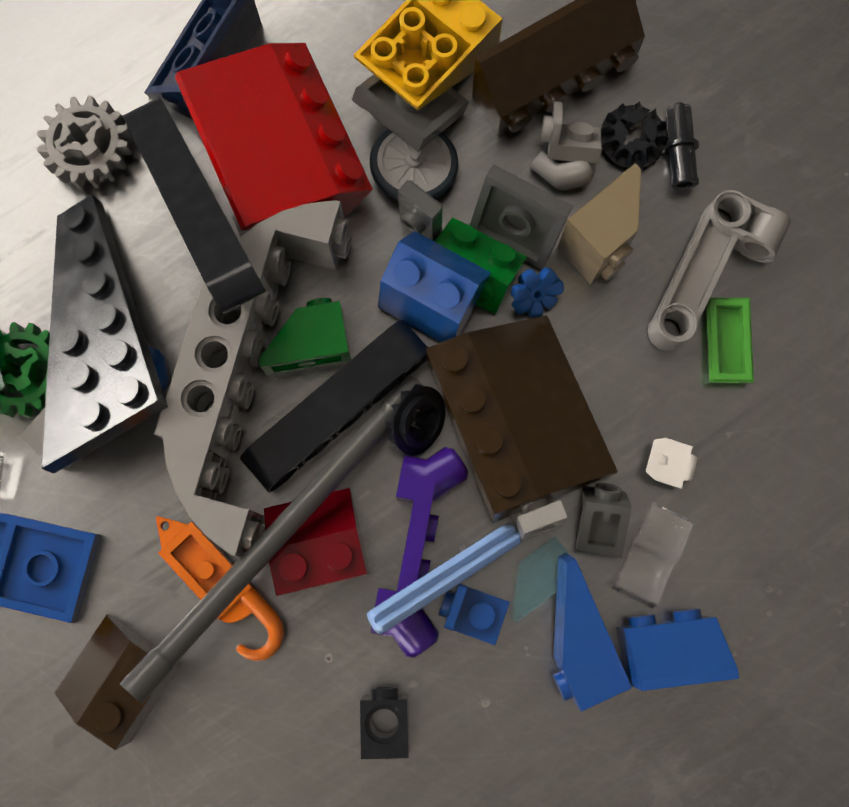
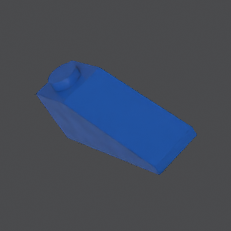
M565 553L558 556L553 658L560 672L554 674L553 678L563 700L572 699L582 712L631 689L632 686L576 559Z

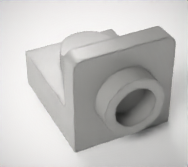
M554 101L552 116L544 115L541 130V142H548V159L573 162L586 161L599 164L602 150L601 129L583 122H574L570 125L562 124V102Z
M547 498L531 502L523 506L521 512L511 516L521 537V542L563 526L568 518L561 500L554 502L553 499L548 501Z

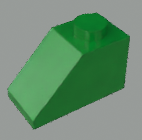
M317 298L308 301L306 307L296 308L259 358L260 367L268 376L349 362L351 360L344 312L340 301L332 302L331 298Z

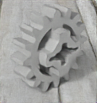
M88 95L85 104L81 105L74 96L70 99L71 107L67 109L59 103L55 105L58 113L55 118L48 115L43 117V120L49 127L48 130L37 131L36 135L45 144H41L36 148L37 152L45 159L43 165L51 174L55 173V176L61 183L67 184L71 180L77 189H82L85 181L89 180L96 189L100 187V178L103 176L111 182L115 180L112 172L115 167L123 170L126 169L127 165L121 157L122 155H131L133 153L132 148L126 142L133 137L125 125L126 122L119 111L115 112L108 101L105 100L99 105L93 96Z

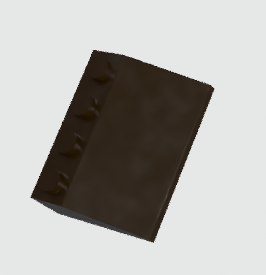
M547 315L467 332L426 348L429 369L444 400L446 410L493 523L521 512V508L531 502L547 498L549 501L618 472Z

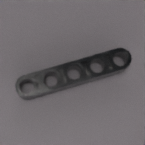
M403 319L397 321L252 443L242 453L240 460L268 493L276 490L393 391L407 375H411L427 360V345Z

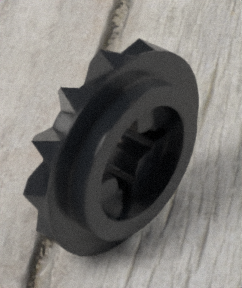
M640 101L635 105L627 106L622 103L616 110L607 114L601 126V146L605 154L616 164L630 168L635 163L642 168L655 162L663 153L664 146L668 140L666 121H661L657 116L656 108L649 110L642 107ZM643 125L641 133L643 141L635 138L633 141H629L627 145H624L628 134L626 127L633 130L636 126Z
M415 384L411 391H401V402L391 405L395 412L393 417L386 422L392 430L388 440L397 446L398 451L408 455L420 454L431 447L438 438L445 420V404L441 394L432 387ZM417 411L419 413L415 416V427L410 426L414 421L413 413Z

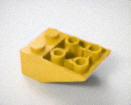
M406 0L354 54V58L418 111L474 72L475 56L499 43L503 18L480 0Z

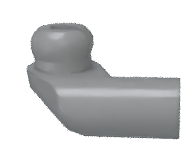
M541 151L530 165L532 170L556 189L562 191L588 184L596 172V167L593 163L567 161L559 164L553 159H548V155L544 151Z

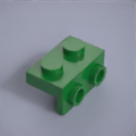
M452 217L434 242L491 272L476 305L495 314L500 308L510 286L521 271L527 256L514 250L509 245L503 244L474 229L471 225Z

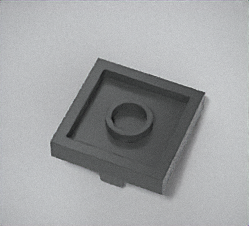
M375 75L357 86L352 98L354 103L370 112L376 120L417 152L462 116L469 104L468 100L450 88L417 111Z
M493 164L485 177L470 225L474 229L526 255V262L542 270L553 251L573 205Z

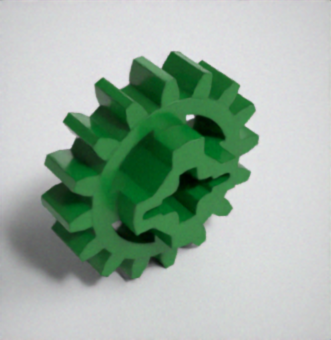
M12 322L8 334L0 329V371L5 385L0 390L1 414L12 418L17 414V411L23 417L32 418L33 407L40 411L45 408L50 332L46 329L41 332V328L33 323H28L24 330L21 325ZM35 344L39 347L36 349L33 347H29L28 349L23 350L20 348L19 345ZM17 390L21 392L24 397L12 398L6 396L4 393L7 391L13 393Z

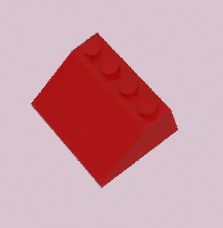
M268 43L178 71L175 75L176 82L241 231L250 230L256 224L281 211L308 203L337 200L341 202L343 215L348 216L373 190L306 43Z

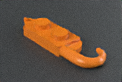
M156 516L162 548L158 554L201 600L234 564L194 522L191 521L189 524ZM168 522L169 528L164 530L163 525ZM250 582L217 619L225 623H234L245 619L253 613L267 629L268 640L263 647L256 650L249 649L242 644L238 645L236 650L245 659L261 661L273 656L281 647L284 638V627L278 613L256 591Z

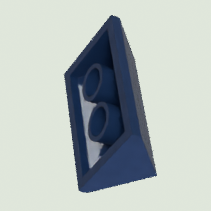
M201 0L144 93L153 100L161 97L165 106L193 120L176 82L175 75L178 71L245 51L261 25L255 1Z

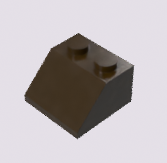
M107 614L55 691V695L78 726L112 749L117 750L132 742L182 662L179 660L176 662L172 672L141 704L120 683L152 649L158 646Z

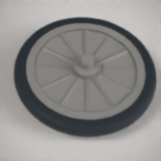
M387 129L377 138L372 147L370 170L377 185L386 194L397 200L398 190L407 180H412L435 199L444 194L453 184L458 172V155L453 143L443 132L417 152L396 134Z

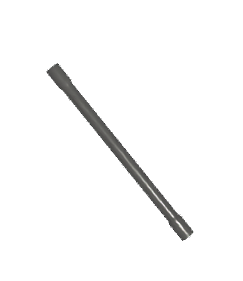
M407 375L382 402L381 407L159 646L152 649L123 679L120 685L141 704L172 672L176 662L390 430L386 422L393 417L395 412L391 405L401 402V391H411L415 384L422 385L421 382L410 375Z

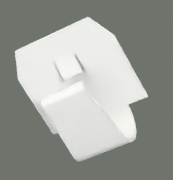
M668 438L655 439L645 472L655 481L682 489L684 481L692 483L698 457L691 454L693 446Z

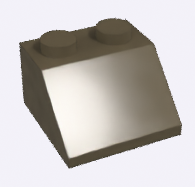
M636 163L567 219L557 248L590 285L601 276L606 281L609 280L626 264L624 260L634 250L630 244L639 228L641 168Z

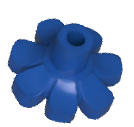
M543 268L538 275L533 269H528L520 274L518 277L519 284L514 285L510 293L514 298L511 305L518 314L527 312L530 318L541 317L543 315V306L547 309H552L558 302L556 295L563 293L564 284L551 268Z

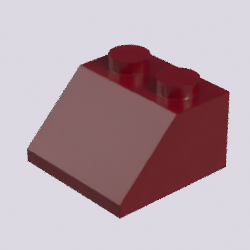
M351 488L333 491L269 561L276 596L288 595L370 574ZM292 502L264 508L265 531Z

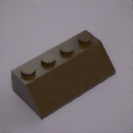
M574 0L475 56L472 97L496 135L500 136L508 130L511 132L521 130L536 114L543 110L551 112L554 101L562 102L563 105L571 94L580 89L582 92L589 91L598 85L606 74L615 69L617 72H621L633 65L639 57L638 53L645 38L636 0Z

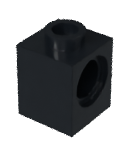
M398 687L371 688V695L362 696L360 700L361 759L409 758L408 694L398 695ZM381 709L392 711L398 719L397 728L390 733L378 731L372 722V716L376 711Z

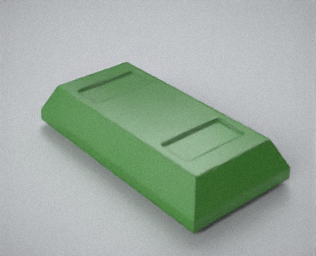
M710 298L706 305L709 383H754L750 298Z

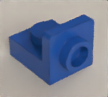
M459 583L455 592L448 590L445 593L438 615L446 618L444 628L496 645L510 602Z

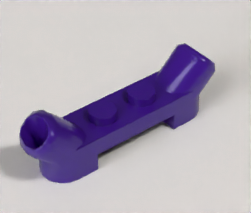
M443 447L427 459L408 455L404 456L396 498L398 501L413 503L401 571L397 591L378 588L375 607L429 573L431 560L422 559L425 541L434 542L439 516L431 514L432 503L466 481L468 477L467 467L453 448ZM423 608L382 634L376 633L371 626V634L393 637L403 654L411 658H415L438 641L439 637L438 630Z

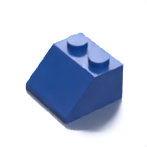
M413 231L397 243L380 281L378 308L400 320L403 319L410 326L437 341L444 342L461 334L491 272Z
M700 608L673 611L674 620L656 622L655 614L627 617L629 626L616 627L622 666L631 686L641 691L739 679L737 665L717 617L701 616Z

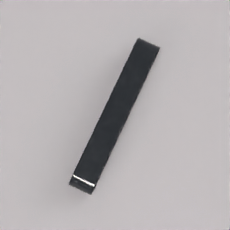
M161 97L123 115L126 125L173 220L221 312L225 314L265 293L264 286Z

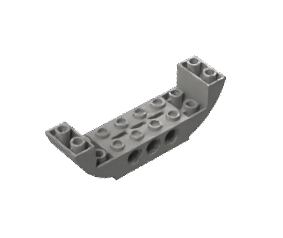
M337 200L308 203L281 211L256 224L238 238L266 290L265 293L223 314L214 301L204 280L202 281L165 398L168 407L161 411L154 435L163 439L165 461L172 485L188 516L210 540L233 556L241 557L265 532V525L262 524L264 515L249 509L216 501V493L222 494L227 484L229 469L225 467L229 450H236L241 437L242 427L237 424L242 408L248 409L253 397L254 384L250 383L254 368L260 367V356L267 348L266 342H263L267 325L273 326L277 318L279 302L275 301L279 285H286L291 269V261L287 259L290 258L336 270L339 259H346L348 256L352 234L347 233L349 221L344 218L341 202ZM226 360V362L221 367H219L220 363ZM211 401H214L212 407L209 410L205 411L207 405Z

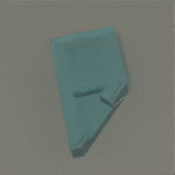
M556 536L552 537L518 563L511 613L515 623L557 592L558 556L568 552Z

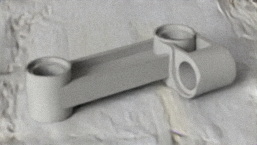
M725 190L718 194L701 214L695 232L653 319L648 325L647 332L651 343L658 349L669 351L676 349L689 340L697 330L701 315L732 250L735 249L743 256L756 262H773L790 226V218L784 212L766 206L739 191ZM718 209L728 212L732 222L723 220L718 213ZM664 319H671L678 324L680 328L679 336L671 335L666 331Z

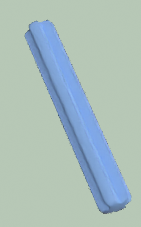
M506 523L368 611L367 619L374 631L378 634L388 631L520 544L521 537L516 531L515 526Z

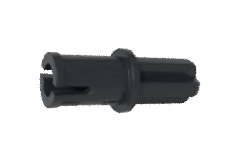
M678 102L675 105L669 106L666 110L668 143L664 147L665 152L670 155L671 187L680 190L693 188L699 184L695 150L699 148V142L697 139H694L691 106Z

